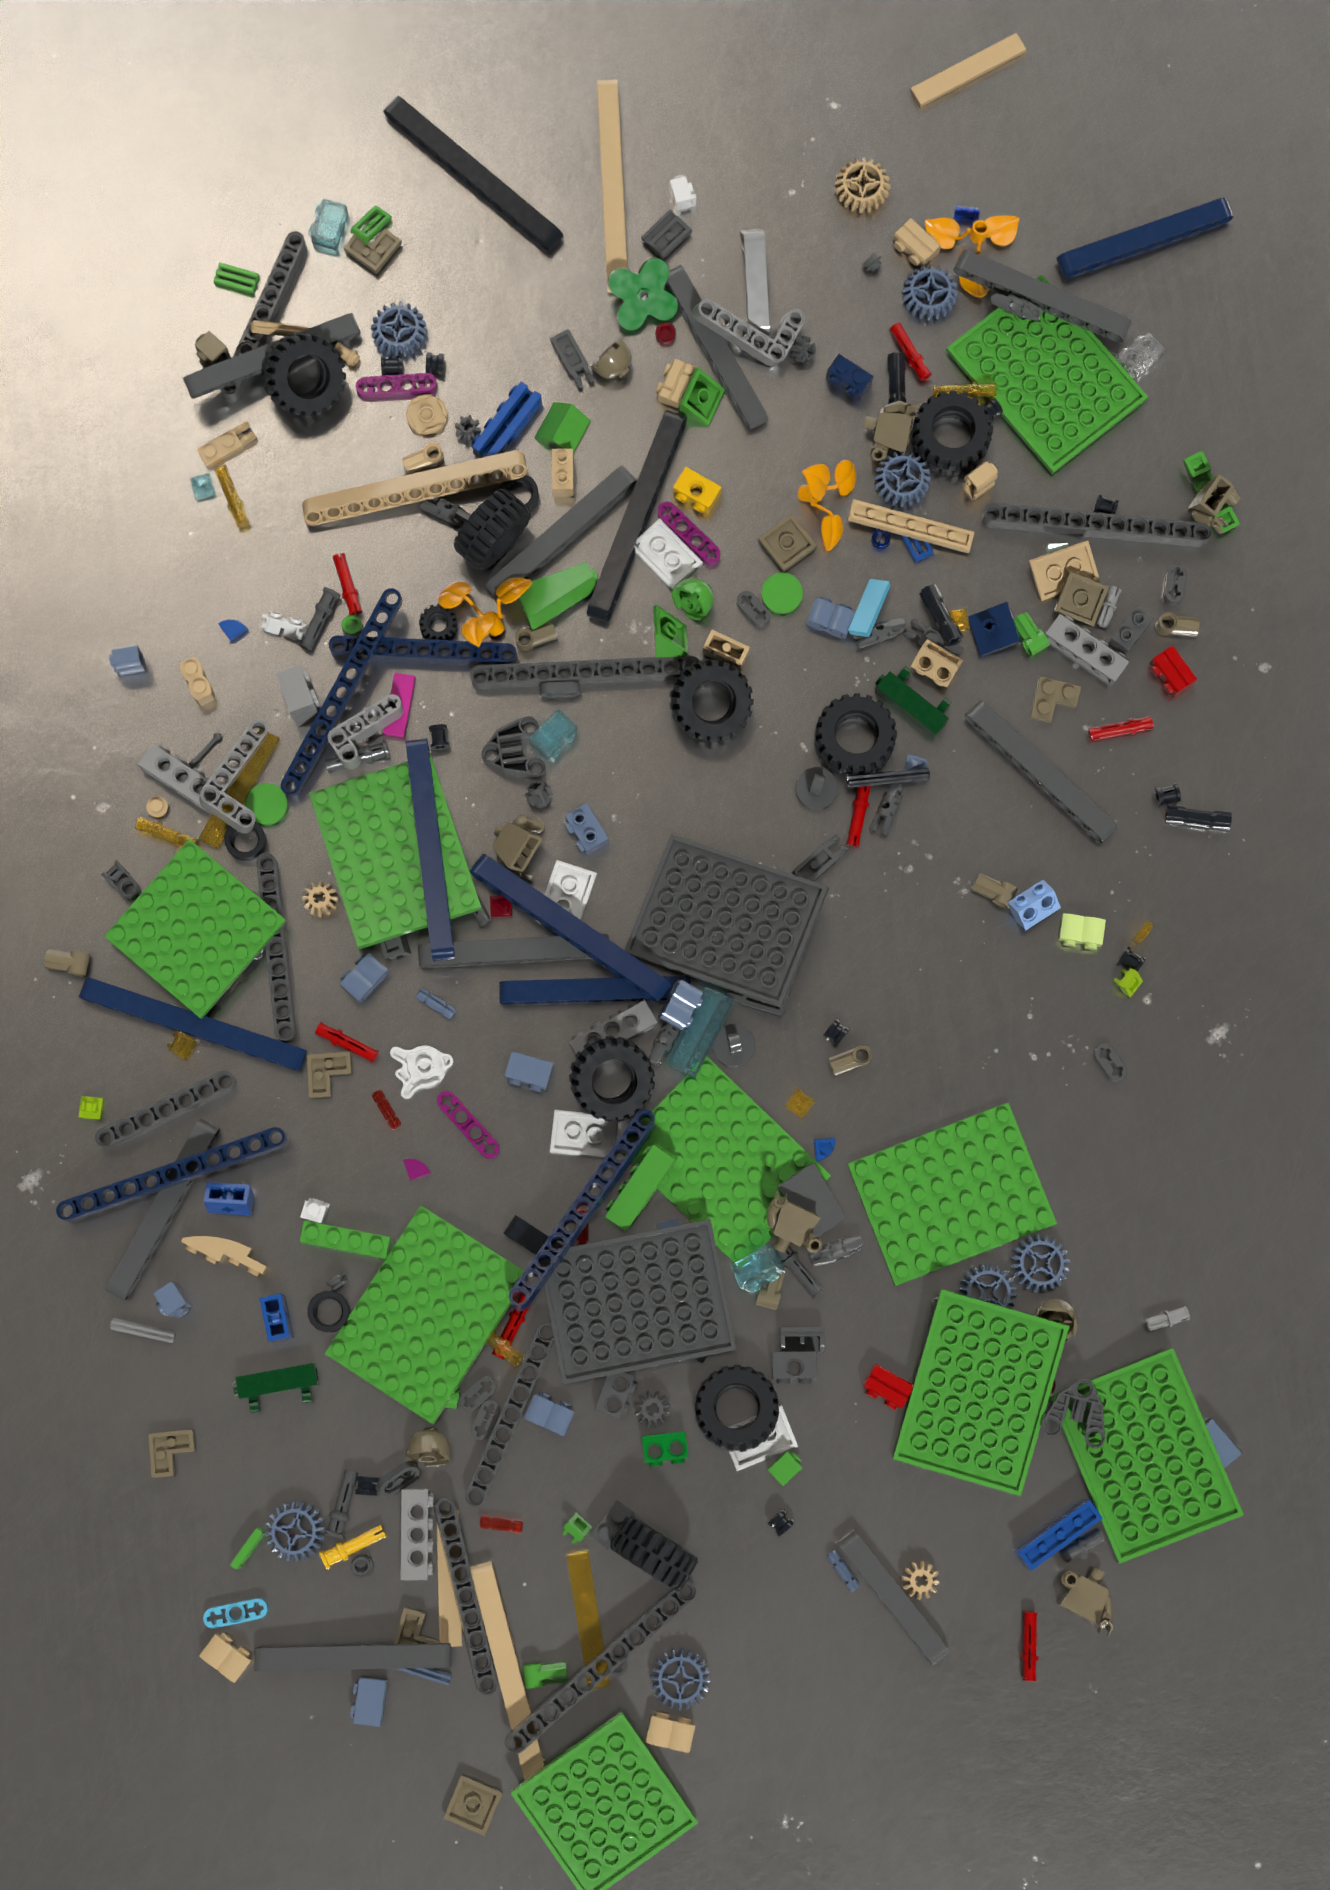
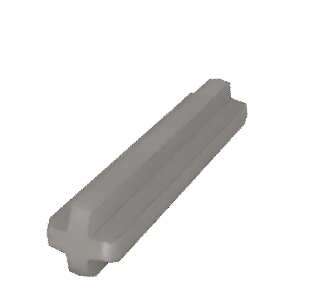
M113 1318L110 1324L111 1330L173 1343L175 1338L174 1331Z

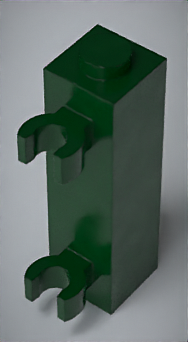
M906 666L898 676L894 675L891 671L886 676L882 674L875 682L877 685L875 693L934 739L949 720L944 713L950 707L951 702L944 698L937 708L904 683L912 672Z
M316 1363L238 1376L235 1377L236 1382H233V1390L239 1399L249 1398L250 1413L261 1411L258 1396L301 1389L303 1403L313 1402L311 1387L320 1385Z

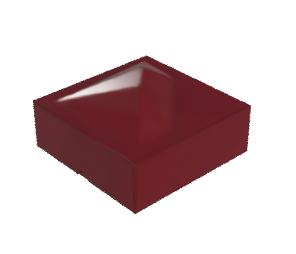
M490 896L491 919L512 918V903L502 896Z

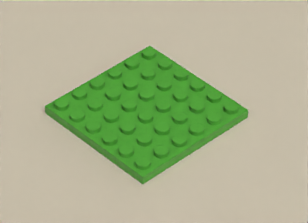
M189 839L104 937L202 1019L286 923V920Z
M623 1712L617 1714L510 1791L577 1890L608 1889L698 1824L697 1819Z

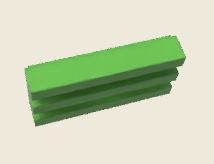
M375 205L351 228L350 233L352 235L357 234V238L359 240L361 238L364 239L363 242L367 244L391 221L392 216ZM378 212L379 214L361 231L360 228Z
M219 262L213 282L214 284L254 294L259 273ZM222 276L229 279H233L238 282L250 284L251 287L220 279V277Z
M260 1527L254 1530L230 1566L235 1569H240L265 1535L264 1530Z

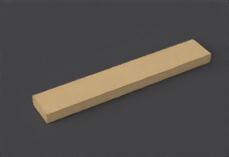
M1017 33L911 87L910 92L921 108L1026 53L1027 49Z
M856 499L852 501L847 520L965 553L970 552L974 532Z
M450 1510L439 1511V1512H440L441 1514H447ZM456 1510V1511H457L458 1520H459V1510ZM452 1523L444 1527L445 1535L452 1536L455 1533V1526ZM437 1526L439 1641L441 1643H451V1647L462 1646V1626ZM457 1545L452 1546L449 1550V1555L452 1558H457L460 1555V1547ZM457 1568L454 1573L457 1580H461L460 1568Z

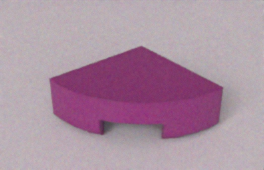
M416 1159L403 1160L410 1181L431 1174L423 1162Z

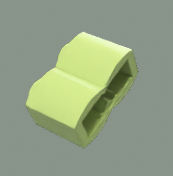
M1063 913L1058 941L1063 942L1064 946L1075 947L1076 944H1082L1085 949L1097 950V947L1103 945L1106 920Z

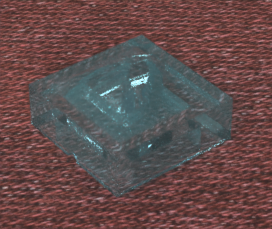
M210 473L190 478L195 500L216 495Z

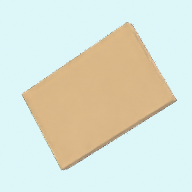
M1088 540L1028 560L1040 601L1060 595L1069 572L1096 582L1100 581Z

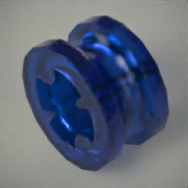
M877 529L872 535V545L879 550L887 548L891 539L890 533ZM878 535L886 537L884 543L881 544L880 541H876Z

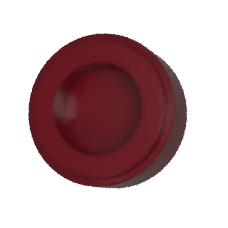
M661 323L655 330V337L661 344H670L675 340L676 329L671 323Z

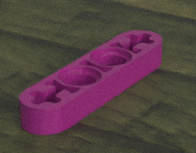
M431 373L370 376L358 379L355 387L357 394L362 398L431 394L436 390L437 381ZM427 379L431 383L428 388H426L424 384L426 382L425 380ZM405 380L413 383L412 387L408 390L401 387V383ZM415 380H418L419 389H416ZM375 382H377V383H376V386H377V390H378V391H375V390H374V383H375ZM383 382H390L392 384L390 390H381L380 385ZM363 384H367L369 387L366 392H363Z
M663 502L659 505L657 510L658 518L705 564L712 566L719 562L721 557L720 549L671 502ZM663 509H671L670 514L675 518L672 524L670 523L672 518L668 514L663 516ZM682 521L688 527L685 531H678L676 524ZM693 536H699L702 538V543L695 546L691 543L690 539ZM706 543L708 544L706 549L710 553L716 552L715 559L712 557L707 558L708 553L703 549Z
M441 1092L437 1097V1104L446 1116L486 1159L497 1157L500 1148L495 1139L452 1092ZM443 1096L447 1098L451 1096L452 1099L450 1101L454 1107L457 1103L460 1105V1107L453 1110L451 1115L448 1113V1111H451V1108L447 1104L441 1105L443 1103ZM459 1111H464L467 1114V1120L463 1123H458L455 1120V1115ZM478 1127L481 1129L482 1134L480 1138L472 1139L469 1136L471 1128ZM486 1135L489 1138L485 1140L490 1146L495 1145L493 1148L494 1154H485L486 1148L482 1143L480 1147L477 1146V1143L481 1142Z

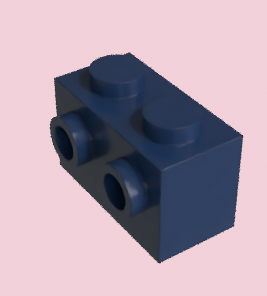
M838 354L827 370L826 379L832 385L844 390L849 396L861 401L872 385L873 375Z

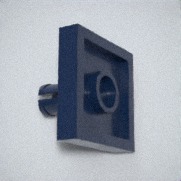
M1008 602L968 616L980 656L982 657L1022 642Z

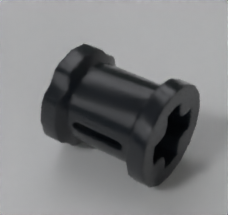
M398 356L396 359L381 357L382 376L388 373L403 374L402 356Z
M1099 494L1093 512L1115 514L1119 500L1113 501L1103 498Z
M438 724L429 727V732H431L432 736L431 749L441 750L450 747L446 736L447 725Z
M1173 783L1172 786L1165 788L1155 787V797L1159 806L1174 800L1176 802L1181 801V793L1177 783Z
M1128 946L1118 963H1123L1138 972L1146 957H1140L1131 951V948Z

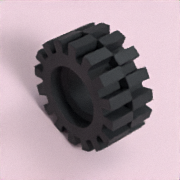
M437 604L435 607L430 605V608H425L424 613L420 615V630L422 636L426 639L450 640V638L455 637L458 623L452 609L443 608L440 604ZM441 617L446 620L447 625L443 631L437 632L430 627L431 621L434 618Z

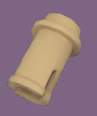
M341 342L334 346V349L340 353V358L345 360L348 366H355L358 363L360 356L356 350H350Z

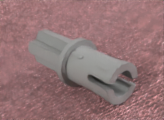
M1109 586L1097 620V624L1100 627L1107 628L1113 612L1117 610L1116 604L1121 593L1120 588L1117 590L1118 587Z
M1184 1306L1169 1312L1166 1310L1161 1315L1146 1319L1145 1322L1147 1329L1150 1331L1166 1326L1170 1328L1173 1324L1190 1320V1314L1187 1307Z

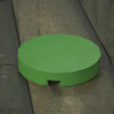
M780 572L773 574L766 579L762 586V601L765 607L775 614L792 613L802 602V585L796 577L789 573Z
M263 783L250 790L246 797L245 807L255 814L256 823L270 826L284 818L288 810V800L280 787L270 783Z

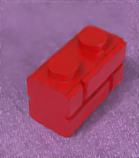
M1173 645L1155 656L1150 662V670L1153 675L1161 678L1164 690L1168 694L1171 693L1174 697L1197 681L1196 676Z
M874 1364L862 1387L866 1389L865 1394L874 1399L878 1396L885 1400L884 1405L896 1410L897 1407L903 1408L914 1385L882 1366Z

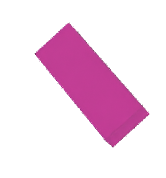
M394 672L390 694L397 695L400 698L404 713L400 719L384 728L383 735L399 738L405 737L415 676Z

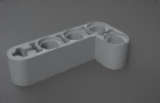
M390 694L329 731L328 741L332 750L346 769L353 770L360 765L361 758L355 745L402 717L404 708L397 695ZM373 716H380L376 721L370 720ZM355 727H362L358 732L352 731ZM337 738H344L340 743H334ZM349 754L354 755V757L350 760L345 759V757Z

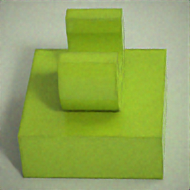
M1132 968L1129 971L1122 969L1123 979L1115 978L1114 981L1122 992L1131 998L1143 980L1136 970Z
M81 1096L78 1117L102 1120L104 1099Z

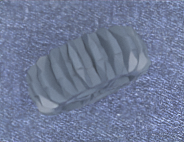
M932 264L929 265V269H926L924 265L921 266V272L915 268L913 274L909 273L907 276L908 280H905L903 284L905 288L902 289V295H905L903 302L907 303V310L913 308L912 315L919 313L920 319L925 315L928 321L931 320V316H934L936 320L939 319V314L945 317L947 311H952V305L956 304L957 301L955 297L958 296V291L955 290L957 283H953L954 277H947V270L943 273L940 272V266L937 267V270L933 269ZM927 280L926 284L915 287L919 282ZM929 286H930V291H932L931 299H930V294H928ZM941 298H945V300L941 303L933 305L934 301L941 300ZM918 299L923 300L925 304L921 303Z
M401 301L398 306H395L392 302L391 308L384 305V312L378 310V317H373L372 319L374 324L371 325V330L374 332L371 333V336L375 339V346H380L381 352L386 350L388 356L394 352L396 358H398L399 353H402L406 358L407 351L414 354V347L420 349L421 345L419 342H425L423 335L427 334V330L424 328L426 327V321L422 320V313L418 314L416 307L411 309L409 303L403 307ZM403 317L411 320L415 326L405 323ZM399 324H400V325H401V328H400V332H398V337H397V332H396V331L398 330ZM382 333L387 334V336H392L395 341L391 342L387 340ZM406 337H410L408 340L402 342Z
M904 450L900 456L893 452L892 458L887 455L885 461L879 462L880 467L876 468L875 473L877 475L874 477V481L878 483L875 485V488L881 489L879 496L886 495L885 502H888L890 499L893 500V506L896 505V502H900L901 508L904 507L905 502L912 506L913 501L918 503L920 497H925V491L929 490L930 486L927 483L931 481V477L927 475L930 470L924 469L926 466L925 462L919 463L920 456H917L915 459L912 458V452L908 456H905ZM895 466H903L900 470H890ZM909 468L916 472L919 480L910 474ZM906 472L905 481L899 486L900 477ZM886 478L889 479V482L894 483L895 490L888 485ZM905 488H915L910 492L901 493Z
M1039 1234L1035 1235V1241H1033L1031 1236H1028V1245L1024 1241H1020L1019 1244L1023 1249L1016 1247L1014 1251L1019 1256L1014 1255L1011 1257L1012 1260L1018 1261L1017 1264H1012L1011 1268H1018L1019 1270L1013 1276L1021 1275L1022 1278L1018 1283L1022 1284L1026 1281V1290L1033 1285L1034 1293L1038 1292L1039 1287H1041L1042 1293H1046V1286H1048L1050 1291H1054L1053 1283L1060 1287L1062 1283L1059 1278L1067 1279V1276L1062 1272L1070 1271L1069 1267L1064 1266V1263H1069L1070 1259H1063V1256L1068 1254V1251L1060 1252L1059 1249L1063 1247V1244L1060 1243L1055 1246L1054 1244L1057 1240L1055 1237L1048 1242L1049 1237L1047 1234L1043 1236L1042 1241ZM1044 1246L1049 1248L1050 1251L1045 1255H1040L1036 1251L1034 1252L1031 1247ZM1026 1253L1029 1255L1032 1263L1027 1272L1024 1269ZM1054 1255L1058 1262L1055 1274L1050 1267V1260ZM1048 1256V1258L1045 1260V1264H1043L1045 1265V1269L1043 1267H1040L1033 1271V1269L1037 1267L1036 1264L1038 1262H1036V1260L1045 1259ZM1037 1272H1042L1050 1280L1041 1282L1031 1277Z
M980 1264L979 1272L976 1267L971 1268L973 1276L969 1272L965 1273V1276L969 1279L968 1281L960 1280V1283L965 1285V1288H958V1292H964L966 1296L971 1297L970 1290L972 1284L978 1290L979 1296L977 1299L980 1300L985 1294L983 1288L987 1290L993 1287L990 1293L992 1298L987 1297L983 1301H989L1007 1307V1305L1015 1306V1303L1010 1301V1298H1017V1294H1011V1290L1017 1289V1286H1009V1283L1014 1281V1278L1011 1277L1006 1280L1005 1276L1009 1272L1006 1270L1000 1274L1001 1266H997L995 1271H993V1264H988L987 1270H985L984 1264ZM982 1275H990L996 1279L990 1285H986L977 1278ZM1001 1283L1005 1290L1003 1302L997 1295V1288Z
M291 1501V1508L286 1503H283L282 1508L284 1511H281L278 1507L274 1509L278 1515L277 1517L272 1514L269 1515V1518L274 1522L273 1524H265L266 1527L272 1528L271 1531L265 1532V1536L272 1535V1539L266 1543L267 1545L275 1544L271 1552L280 1550L278 1558H281L286 1553V1561H290L291 1556L294 1555V1561L298 1562L300 1559L299 1554L306 1560L308 1559L307 1551L314 1555L315 1550L312 1547H321V1544L316 1542V1540H324V1536L318 1535V1531H324L325 1527H318L317 1523L323 1522V1518L317 1520L314 1518L319 1514V1511L316 1510L311 1514L312 1505H308L306 1509H303L304 1502L301 1501L298 1508H296V1502ZM296 1512L295 1518H293L290 1525L279 1524L285 1515ZM302 1515L309 1519L313 1532L303 1528ZM296 1525L299 1527L300 1532L305 1534H298L293 1538L291 1536L292 1533L290 1534V1531L285 1529L294 1528ZM277 1531L287 1535V1548L280 1542ZM300 1537L311 1539L304 1548L294 1550Z
M683 1648L679 1650L680 1655H676L675 1650L671 1649L672 1657L669 1658L667 1653H663L665 1661L656 1660L660 1668L652 1667V1671L658 1673V1675L650 1676L651 1680L657 1681L656 1684L651 1685V1688H659L660 1691L656 1692L655 1697L658 1698L663 1694L662 1704L670 1700V1709L673 1708L674 1702L678 1703V1710L682 1709L681 1703H685L686 1708L690 1709L689 1701H693L697 1706L699 1703L696 1697L705 1698L701 1690L709 1691V1687L703 1684L704 1682H711V1678L704 1677L705 1674L710 1673V1670H702L701 1667L706 1665V1661L698 1663L699 1654L691 1658L692 1650L689 1649L686 1656L683 1655ZM678 1661L675 1673L662 1675L670 1663ZM685 1661L695 1666L699 1676L689 1675L685 1672ZM680 1667H682L683 1677L692 1679L686 1682L683 1681L684 1684L681 1685V1690H679L677 1680L669 1679L675 1676L678 1677L677 1674L680 1673ZM662 1682L674 1684L677 1688V1697L670 1695L664 1689ZM699 1683L691 1695L683 1697L686 1685Z

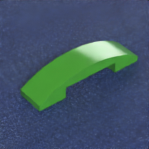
M1203 451L1183 460L1196 495L1204 485L1213 479L1210 472L1212 468ZM1224 503L1218 514L1214 517H1222L1228 526L1223 525L1220 527L1223 533L1240 525L1232 507H1228Z

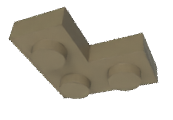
M384 229L373 243L368 242L365 244L363 242L364 239L361 238L359 240L357 234H354L343 248L345 252L377 274L402 244V241L390 231Z
M1040 676L1030 718L1051 723L1055 704L1076 708L1081 686Z
M350 1052L307 1055L310 1099L331 1097L330 1076L352 1074Z
M194 1429L148 1434L151 1478L175 1476L173 1454L195 1452Z
M404 1607L393 1644H431L441 1642L420 1636L426 1613Z

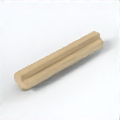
M254 320L250 325L251 332L277 336H290L293 333L309 329L308 326Z

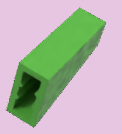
M584 562L532 581V585L519 597L531 629H537L594 592L596 587L595 581L598 580L595 569H590L588 563Z

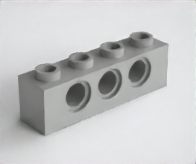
M1059 614L1045 634L1050 644L1112 687L1129 663L1126 660L1127 657L1119 651L1115 652L1110 649L1109 644L1104 640H1097L1088 629L1080 628L1074 624L1075 621L1071 617ZM1065 634H1073L1075 640L1070 641L1066 639ZM1089 645L1092 648V652H1085L1082 646ZM1100 657L1108 658L1110 664H1102Z
M152 743L139 761V767L211 815V812L201 806L199 802L200 793L195 792L198 785H205L208 781L204 778L205 774L196 767L192 770L186 766L188 763L181 757L177 756L174 758L169 755L170 751L161 744L157 747ZM163 762H170V767L167 770L160 769ZM187 773L188 777L185 781H178L180 774ZM205 794L204 798L212 801L215 799V796L213 794Z
M636 1000L628 1005V1010L622 1013L620 1010L609 1016L610 1020L604 1023L599 1021L590 1027L591 1030L585 1034L581 1031L572 1036V1041L569 1043L575 1055L578 1051L582 1052L585 1049L583 1046L587 1044L590 1038L601 1037V1039H605L608 1036L606 1031L609 1027H616L619 1033L615 1038L623 1037L630 1041L657 1026V1021L646 1001L640 1002ZM629 1016L635 1017L637 1024L635 1026L626 1025V1018Z
M430 1489L401 1490V1580H428L429 1575H433V1561L429 1562V1552H433V1539H429V1530H433L434 1520L433 1516H429V1510L434 1505V1495L430 1494ZM416 1505L423 1508L424 1513L421 1518H415L412 1515V1508ZM415 1528H420L423 1531V1538L420 1541L412 1538L411 1534ZM414 1551H420L423 1554V1561L421 1563H414L412 1561L411 1555Z

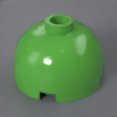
M687 578L681 581L671 593L675 606L678 609L680 607L684 608L687 611L684 615L693 620L703 619L710 612L714 603V596L710 585L706 581L697 578Z

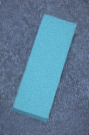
M869 580L848 629L851 635L870 636L890 589L889 581Z

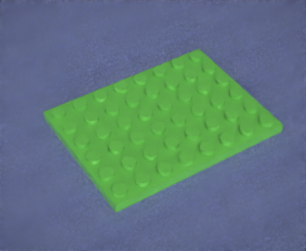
M1042 274L1036 278L1051 285ZM998 307L946 348V352L987 399L993 397L998 401L1003 409L1002 417L1051 474H1054L1144 403L1148 396L1093 332L1042 311L1039 320L1036 321L1003 312L1004 309Z
M430 754L450 919L481 910L482 908ZM408 761L309 793L358 949L428 927Z
M707 1056L652 1111L655 1117V1129L631 1162L633 1166L636 1163L640 1165L644 1159L642 1154L648 1145L652 1147L656 1143L676 1156L678 1159L657 1189L692 1223L711 1219L716 1246L740 1270L774 1236L767 1224L766 1210L774 1199V1192H779L776 1186L811 1163L815 1164L825 1182L831 1176ZM645 1118L640 1124L648 1125L651 1120ZM632 1135L627 1140L634 1143L639 1137Z
M1009 1102L847 1164L894 1286L1057 1224Z
M420 1206L325 1354L434 1425L511 1305L509 1293L524 1270L423 1206Z
M941 1288L893 1459L1021 1496L1069 1325Z
M1174 1348L1091 1380L1104 1405L1105 1441L1099 1448H1091L1085 1442L1087 1421L1092 1403H1087L1083 1423L1070 1420L1075 1399L1070 1398L1062 1427L1096 1509L1103 1518L1101 1521L1119 1564L1244 1515ZM1087 1383L1078 1385L1077 1390L1081 1395H1087L1090 1392V1386ZM1060 1393L1050 1397L1052 1403L1055 1402ZM1091 1432L1088 1439L1092 1444H1099L1101 1442V1435L1098 1432Z

